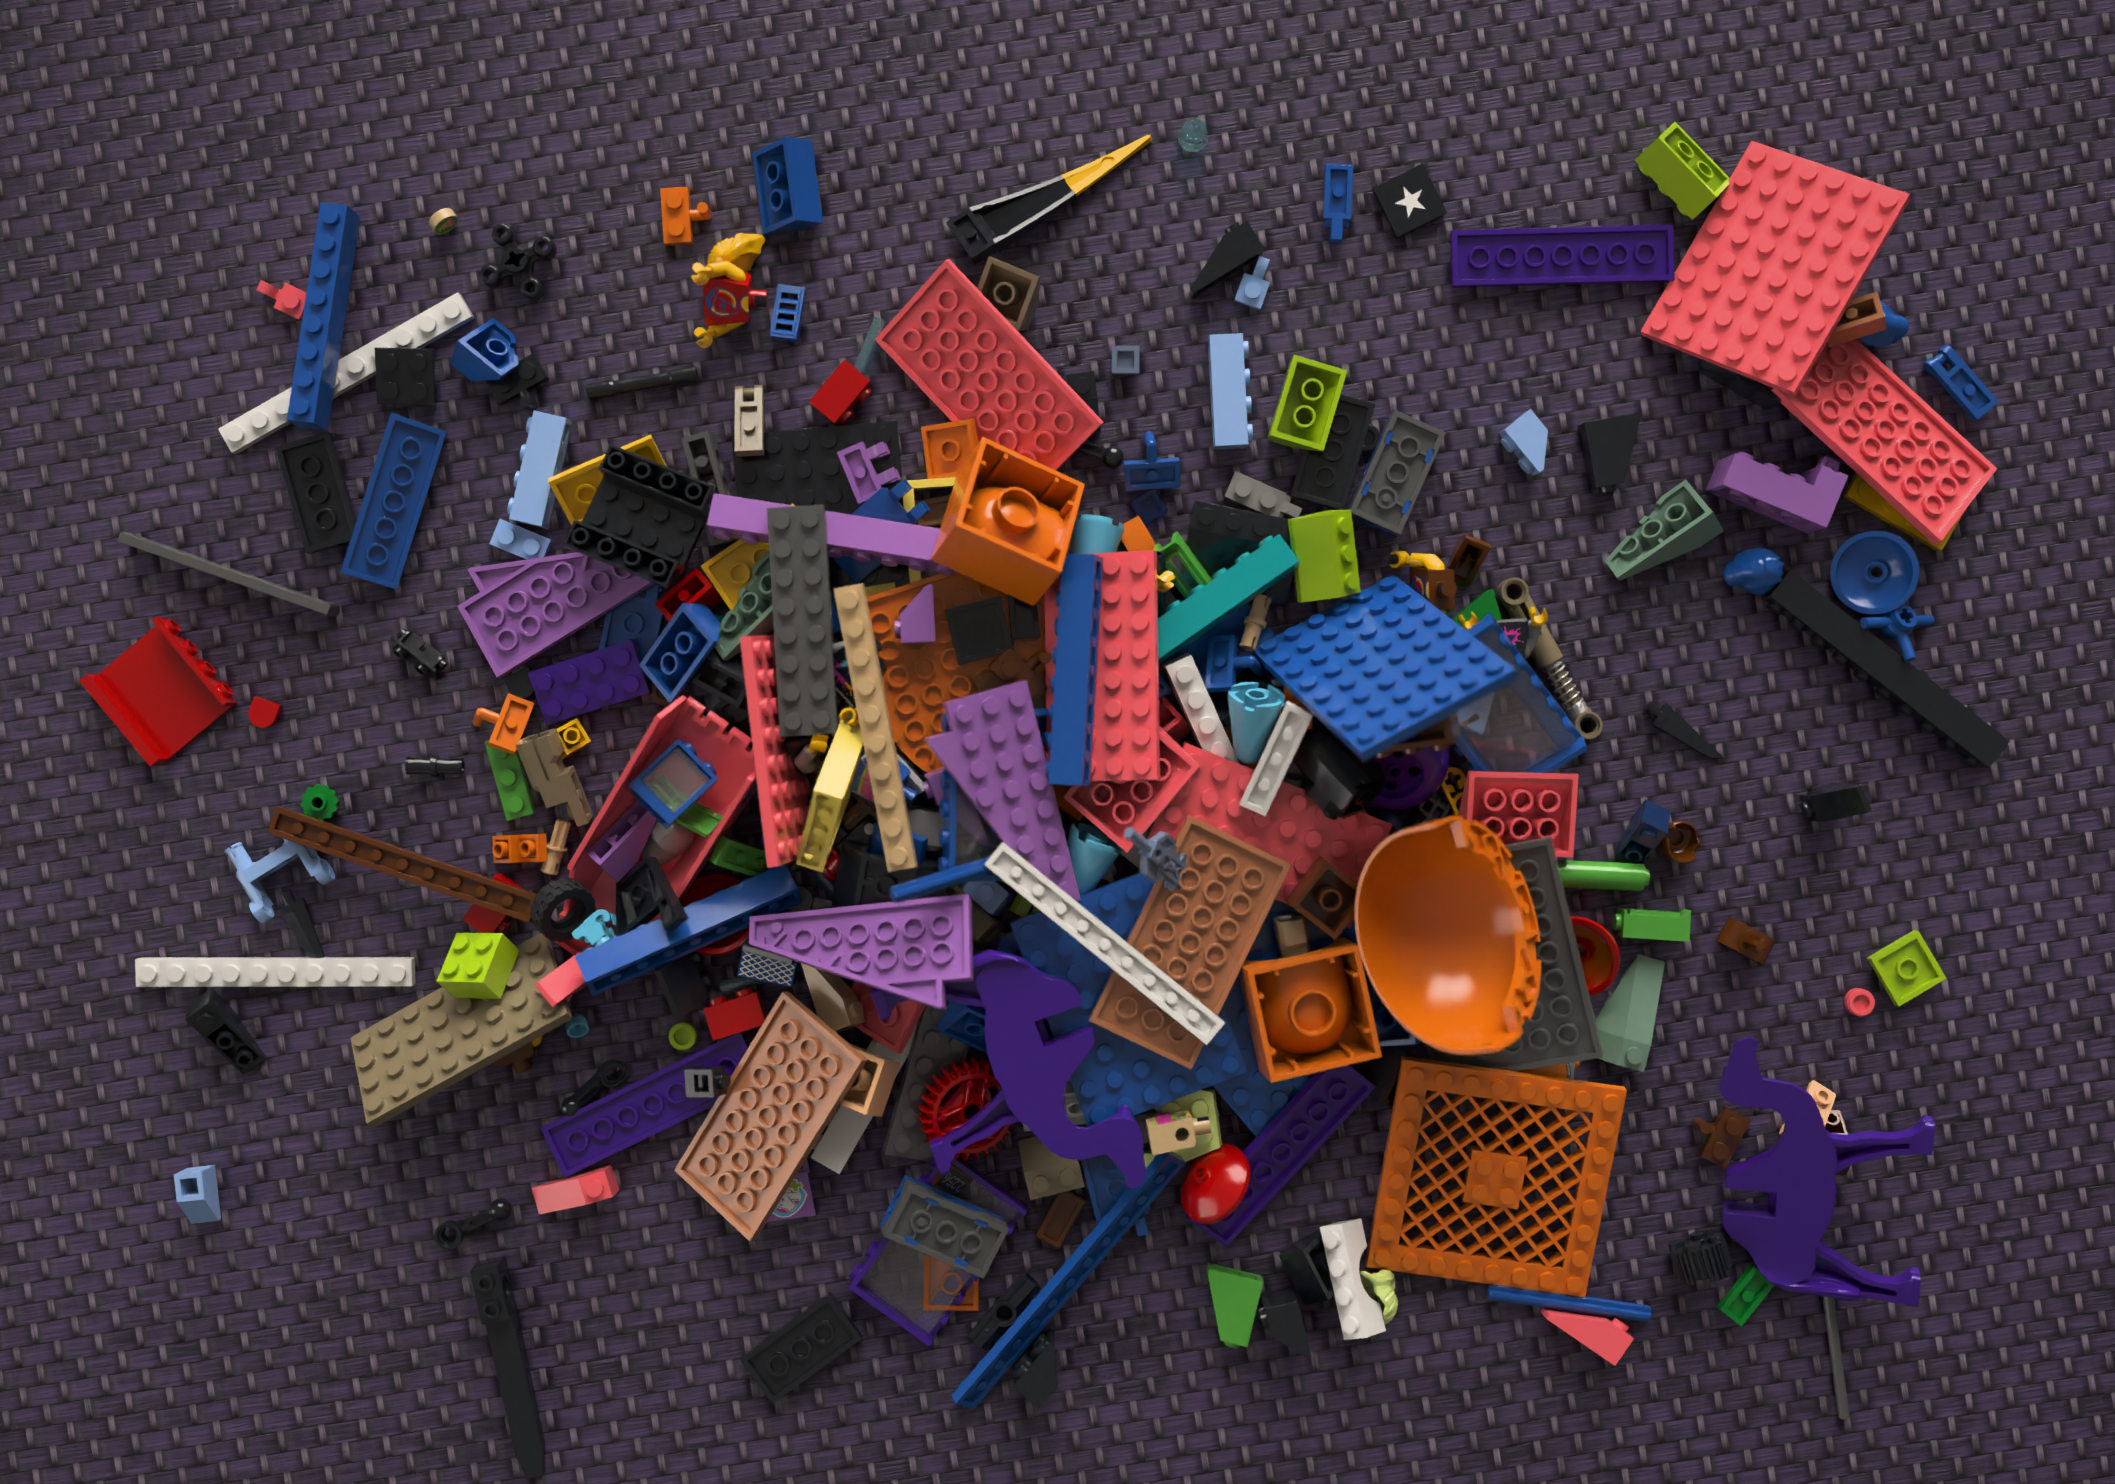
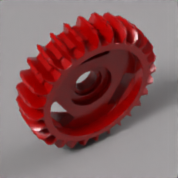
M972 1057L968 1064L964 1058H961L960 1066H956L953 1061H950V1070L947 1071L941 1067L942 1075L940 1077L932 1074L935 1082L933 1085L925 1083L929 1092L920 1094L925 1102L918 1104V1108L922 1111L918 1115L919 1120L922 1122L920 1126L929 1142L933 1138L944 1137L946 1133L965 1124L970 1119L964 1115L965 1109L968 1106L977 1105L979 1112L992 1100L989 1087L996 1084L999 1091L1001 1085L994 1076L991 1063L989 1064L983 1058L978 1062ZM956 1084H958L957 1087L953 1090V1092L948 1096V1098H947V1099L944 1101V1103L941 1105L940 1103H941L943 1097L945 1096V1094H946L953 1086H955ZM1010 1124L1004 1125L991 1136L968 1145L955 1154L954 1159L956 1160L960 1155L963 1160L967 1161L969 1154H971L977 1160L978 1152L982 1151L985 1156H988L987 1149L990 1147L998 1151L996 1143L998 1141L1006 1143L1005 1133L1013 1134V1131L1009 1128Z

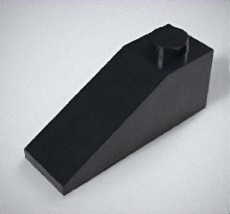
M1248 221L1241 225L1236 222L1224 231L1225 235H1223L1190 289L1189 295L1192 299L1253 262L1259 256H1262L1265 249Z
M1828 783L1799 795L1802 801L1800 803L1801 811L1810 821L1822 822L1866 814L1872 811L1863 787L1859 784Z

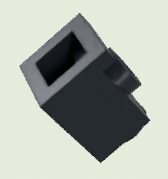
M697 1065L684 1069L686 1097L714 1098L727 1094L731 1079L730 1075L725 1073V1066Z

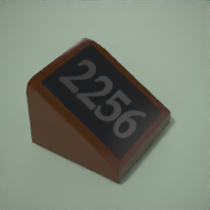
M951 1163L950 1173L941 1175L938 1172L931 1181V1184L941 1191L960 1198L973 1179Z

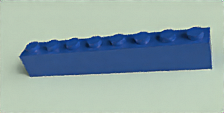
M320 203L287 420L301 429L328 431L361 218L348 205Z
M1066 554L1062 571L1058 576L1061 578L1060 590L1058 589L1056 592V605L1059 607V614L1054 622L1057 647H1054L1052 654L1053 663L1056 666L1055 675L1051 678V690L1054 692V700L1049 708L1052 732L1049 733L1047 739L1048 749L1051 750L1050 761L1046 764V776L1049 778V784L1090 786L1103 558L1096 554Z
M786 864L772 867L766 872L753 878H747L735 886L719 890L710 897L692 902L683 908L688 919L673 932L664 931L662 919L660 918L651 923L640 925L635 930L626 934L615 936L601 945L588 948L576 955L575 958L593 997L749 927L751 916L779 914L801 904L799 890Z

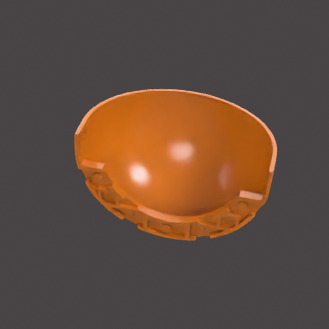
M1451 816L1408 827L1389 836L1376 847L1366 861L1358 882L1355 898V928L1360 954L1369 979L1378 996L1394 1018L1412 1035L1431 1047L1451 1054L1474 1055L1498 1052L1518 1040L1523 1033L1521 1027L1525 1020L1531 1019L1539 994L1541 960H1536V942L1541 941L1529 889L1522 872H1516L1509 860L1512 857L1511 853L1489 828L1475 820H1465L1463 816Z

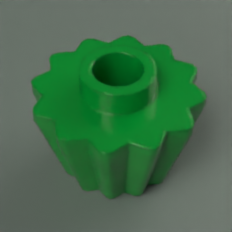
M315 784L314 787H307L306 793L301 795L303 801L300 803V806L304 809L303 814L322 821L326 818H332L339 808L338 803L340 800L337 798V793L335 790H331L328 785L321 786L320 784ZM319 798H321L323 801V805L321 807L318 803Z

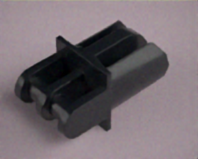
M1431 796L1425 802L1414 807L1416 810L1404 829L1414 826L1420 816L1422 817L1417 825L1445 818L1451 808V804H1444L1441 802L1440 797L1435 798ZM1425 802L1431 805L1427 812L1422 809ZM1436 808L1441 811L1438 818L1432 815Z

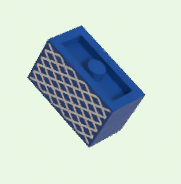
M742 951L737 976L792 987L796 981L799 962L791 965Z

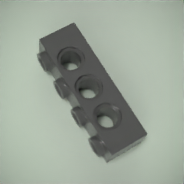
M705 431L681 438L691 476L713 485V494L732 496L715 434ZM706 522L705 528L711 547L719 549L732 545L739 540L736 538H730V540L715 538L711 535Z

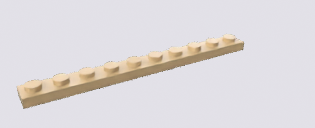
M864 583L834 588L888 872L915 868L918 866L865 586Z

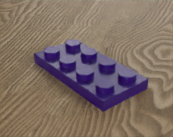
M631 639L528 672L546 725L650 693L652 689L647 675L639 666L642 660L635 640Z

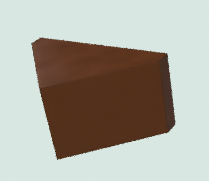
M1467 534L1459 537L1446 567L1454 571V582L1469 588L1492 545Z

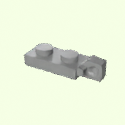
M1235 471L1224 498L1257 513L1281 518L1284 515L1289 518H1296L1300 516L1302 508L1289 503L1292 497L1286 495V493Z

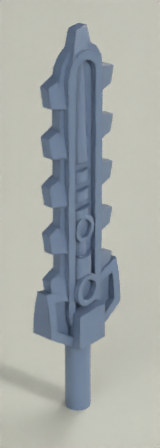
M1132 827L1127 828L1124 836L1140 849L1138 852L1141 856L1139 872L1154 883L1165 879L1163 886L1170 891L1174 888L1179 890L1181 887L1178 880L1180 879L1179 874L1188 866L1186 865L1187 855L1185 853H1181L1180 856L1176 854L1177 847L1175 845L1177 841L1168 833L1162 831L1148 840ZM1183 873L1181 881L1185 878V873Z

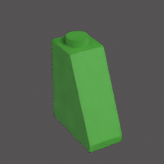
M1207 1262L1206 1270L1220 1341H1224L1223 1344L1231 1348L1248 1347L1263 1286L1261 1275Z

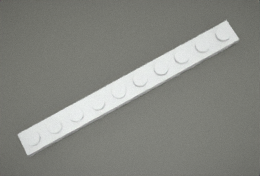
M457 292L341 358L338 361L333 399L376 375L375 347L424 348L473 320L474 316L462 295ZM292 387L218 429L231 453L238 454L291 423L287 420Z
M1003 841L984 863L986 867L1206 1045L1225 1024L1220 1017Z
M415 957L135 959L136 987L414 986Z

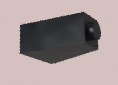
M1639 412L1588 421L1578 426L1590 491L1599 490V494L1616 491L1615 486L1624 483L1640 421Z

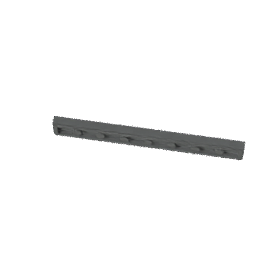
M120 532L117 540L129 546L326 615L337 617L340 609L338 605L133 533Z

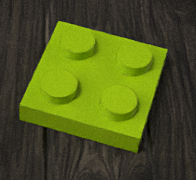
M1917 930L1911 931L1867 957L1896 1006L1903 1005L1947 979L1920 932Z

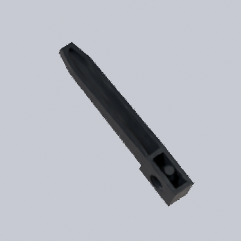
M506 1256L480 1260L470 1270V1276L481 1324L486 1325L515 1455L526 1479L543 1476L545 1473V1440Z

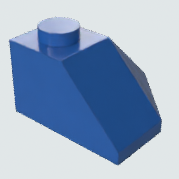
M492 318L457 341L450 364L471 381L500 380L518 368V356L515 354V335Z

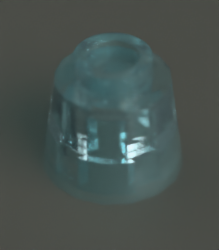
M1198 118L1189 119L1180 128L1178 141L1184 150L1197 152L1206 146L1208 131L1202 120Z

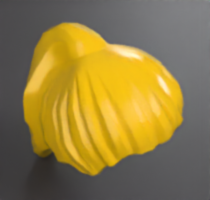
M738 233L735 238H726L721 242H717L708 255L707 264L729 261L748 273L756 257L761 254L765 237L759 234Z

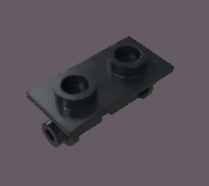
M402 629L397 635L399 640L392 636L393 653L401 660L405 661L407 659L415 665L414 669L425 678L429 676L436 681V670L442 671L448 665V662L445 661L446 657L429 645L424 652L420 651L426 642L413 631Z

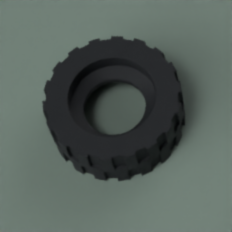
M559 878L556 881L549 882L547 886L542 887L540 892L535 895L530 907V918L533 925L550 941H570L574 938L572 932L596 911L595 898L579 881H574L572 878ZM573 899L575 905L572 911L565 918L554 921L551 917L554 909L561 902Z

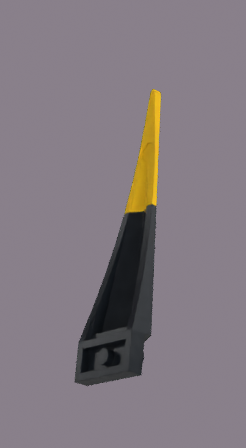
M1146 135L1104 157L1038 185L969 207L947 221L946 224L975 265L995 251L1000 253L1150 143L1152 137L1151 135Z

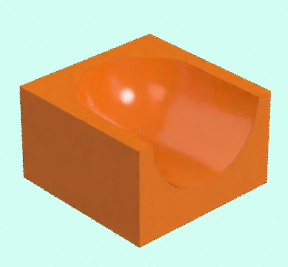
M982 437L957 473L931 560L1034 606L1062 571L1085 484Z
M1341 937L1336 940L1333 939V943L1324 948L1301 955L1264 961L1245 959L1238 973L1258 1070L1271 1083L1382 1057L1361 954L1357 944Z

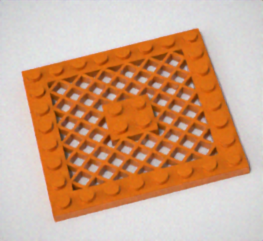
M1402 1056L1365 1260L1366 1267L1585 1297L1627 1094L1626 1088L1624 1086ZM1446 1093L1459 1095L1450 1100ZM1441 1095L1446 1104L1434 1111L1429 1102ZM1474 1097L1487 1099L1478 1104ZM1469 1099L1474 1108L1462 1115L1456 1106ZM1501 1100L1514 1103L1506 1108ZM1497 1103L1502 1111L1489 1119L1484 1110ZM1528 1104L1538 1105L1542 1107H1540L1536 1111H1533ZM1524 1106L1530 1115L1517 1123L1512 1114ZM1425 1107L1430 1115L1421 1120L1423 1108ZM1556 1108L1567 1109L1569 1111L1561 1115ZM1452 1110L1458 1119L1445 1126L1440 1117ZM1552 1110L1557 1119L1545 1127L1539 1118ZM1584 1112L1591 1113L1590 1119L1586 1116ZM1480 1114L1486 1122L1473 1130L1468 1121ZM1580 1114L1585 1123L1572 1130L1567 1122ZM1508 1118L1513 1126L1501 1134L1495 1125ZM1436 1121L1441 1130L1429 1137L1424 1128ZM1536 1122L1541 1130L1528 1137L1523 1129ZM1464 1125L1469 1134L1457 1141L1452 1132ZM1563 1125L1569 1134L1556 1142L1551 1133ZM1492 1129L1497 1137L1485 1145L1479 1136ZM1587 1132L1585 1144L1583 1145L1578 1137ZM1420 1133L1425 1139V1141L1417 1146L1418 1135ZM1520 1133L1525 1141L1512 1149L1507 1140ZM1447 1136L1453 1145L1441 1152L1435 1144ZM1547 1136L1552 1145L1539 1152L1534 1144ZM1475 1140L1480 1147L1471 1146L1468 1156L1463 1147ZM1575 1140L1580 1149L1567 1156L1562 1148ZM1503 1144L1508 1151L1495 1148ZM1431 1147L1437 1156L1425 1163L1419 1155ZM1531 1148L1536 1156L1528 1161L1526 1153L1522 1152ZM1459 1151L1464 1160L1452 1167L1447 1158ZM1558 1151L1563 1160L1551 1167L1546 1159ZM1415 1158V1160L1419 1163L1420 1167L1412 1172ZM1582 1158L1578 1171L1573 1163ZM1442 1162L1448 1171L1436 1178L1431 1169ZM1542 1162L1547 1171L1534 1178L1529 1170ZM1570 1167L1575 1174L1562 1182L1557 1174ZM1466 1169L1465 1179L1463 1181L1461 1177L1458 1175V1173ZM1426 1173L1432 1181L1420 1189L1415 1180ZM1526 1174L1531 1182L1523 1186L1524 1176ZM1454 1177L1459 1186L1447 1192L1442 1184ZM1553 1177L1558 1186L1546 1193L1540 1185ZM1576 1184L1575 1194L1573 1197V1195L1570 1193L1568 1189ZM1409 1185H1411L1415 1193L1407 1198ZM1438 1188L1443 1196L1434 1203H1431L1426 1195ZM1537 1188L1542 1197L1530 1204L1524 1196ZM1564 1192L1570 1200L1557 1208L1552 1200ZM1461 1195L1463 1202H1467L1461 1207H1458L1453 1200ZM1422 1199L1427 1207L1415 1214L1410 1206ZM1521 1200L1526 1207L1513 1215L1509 1208L1518 1209ZM1449 1203L1455 1211L1442 1218L1437 1210ZM1548 1203L1553 1211L1541 1219L1536 1211ZM1482 1205H1489L1494 1207L1486 1211ZM1477 1207L1482 1215L1470 1222L1465 1214ZM1406 1210V1212L1409 1214L1411 1218L1403 1223L1404 1212ZM1504 1210L1509 1219L1497 1226L1492 1218ZM1571 1210L1568 1222L1563 1215ZM1433 1214L1439 1222L1426 1229L1421 1221ZM1532 1214L1537 1222L1525 1230L1520 1221ZM1461 1218L1466 1226L1454 1233L1449 1224ZM1559 1218L1565 1226L1552 1234L1547 1225ZM1488 1221L1493 1230L1481 1237L1476 1229ZM1417 1225L1422 1233L1411 1240L1405 1232ZM1515 1225L1521 1233L1508 1240L1504 1232ZM1444 1228L1449 1237L1438 1244L1433 1235ZM1543 1229L1548 1237L1536 1244L1531 1236ZM1472 1232L1477 1240L1465 1247L1460 1239ZM1400 1236L1404 1239L1405 1242L1399 1241ZM1499 1236L1505 1244L1492 1251L1487 1243ZM1566 1236L1563 1248L1558 1240ZM1428 1239L1433 1246L1421 1243ZM1527 1240L1532 1248L1520 1255L1515 1247ZM1456 1243L1459 1249H1453L1448 1247ZM1555 1244L1559 1252L1547 1259L1542 1251ZM1481 1247H1483V1248L1486 1250L1487 1253L1476 1252V1251H1477L1478 1249H1480ZM1511 1251L1515 1257L1504 1256V1254ZM1538 1254L1542 1261L1533 1260L1531 1258Z

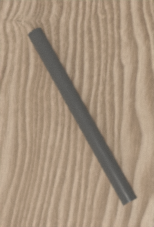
M1822 1296L1838 1418L1849 1419L1850 1414L1834 1298Z

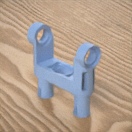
M283 839V846L257 862H252L242 842H238L232 845L231 849L227 848L225 850V853L228 854L237 869L236 878L250 898V910L259 922L265 923L275 915L272 908L274 904L261 885L260 880L294 859L300 857L311 877L315 876L322 885H326L335 879L332 867L327 861L322 858L320 859L315 849Z

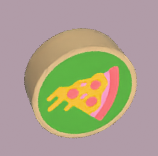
M450 208L438 210L429 220V226L438 235L449 232L458 223V217Z

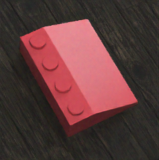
M1160 726V780L1090 782V786L1073 785L1063 797L1127 853L1134 844L1124 836L1125 830L1132 827L1139 834L1143 835L1200 767Z
M1468 771L1458 816H1463V819L1468 821L1475 820L1483 824L1504 845L1551 836L1556 857L1573 858L1579 774Z

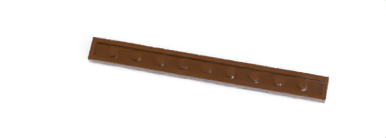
M281 806L275 807L267 831L269 834L528 923L532 922L530 907L534 901L535 893Z

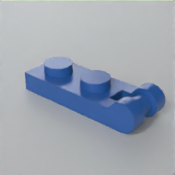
M1949 345L1942 346L1934 358L1930 357L1923 363L1924 369L1938 380L1972 421L1980 419L1999 402ZM1945 362L1951 366L1948 371L1942 366Z

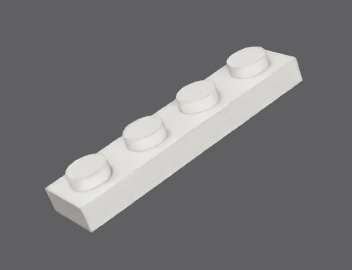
M1289 701L1286 702L1239 805L1266 816L1312 719L1313 713Z

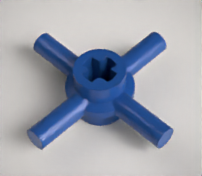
M1902 605L1895 610L1883 613L1882 617L1862 618L1860 626L1863 629L1879 628L1882 635L1886 638H1897L1904 661L1910 662L1916 659L1909 638L1913 627L1932 626L1935 619L1932 615H1916L1911 607Z

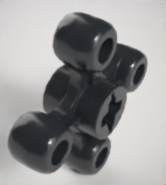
M497 224L492 230V238L497 245L504 249L502 262L498 265L482 267L479 272L480 281L486 287L495 289L501 286L503 279L506 277L515 276L521 282L520 290L526 299L530 301L540 300L544 295L545 289L543 284L532 274L534 263L541 259L550 260L554 258L557 253L555 242L547 236H541L534 241L532 247L521 249L516 245V234L512 227L507 224ZM507 232L506 237L501 239L502 234ZM545 245H548V249L546 251H542V248ZM520 258L521 260L519 262L521 265L519 267H516V259ZM494 273V277L489 280V276ZM535 286V290L530 293V288Z

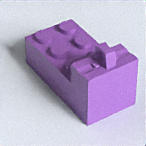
M1738 452V454L1735 453L1717 461L1705 490L1706 492L1805 533L1827 528L1848 478V475L1838 472L1840 462L1827 456L1822 457L1815 468L1802 472L1801 476L1793 473L1789 475L1780 472V467L1771 463L1761 464L1753 461L1754 457L1744 452Z

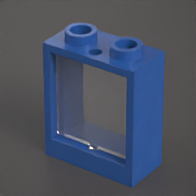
M679 739L641 772L627 788L666 829L679 819L718 780L715 776L717 774L716 770L708 762L702 763L695 756L697 754L696 750L688 742L682 743Z

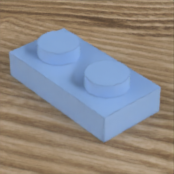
M499 519L489 544L524 559L547 557L553 540Z

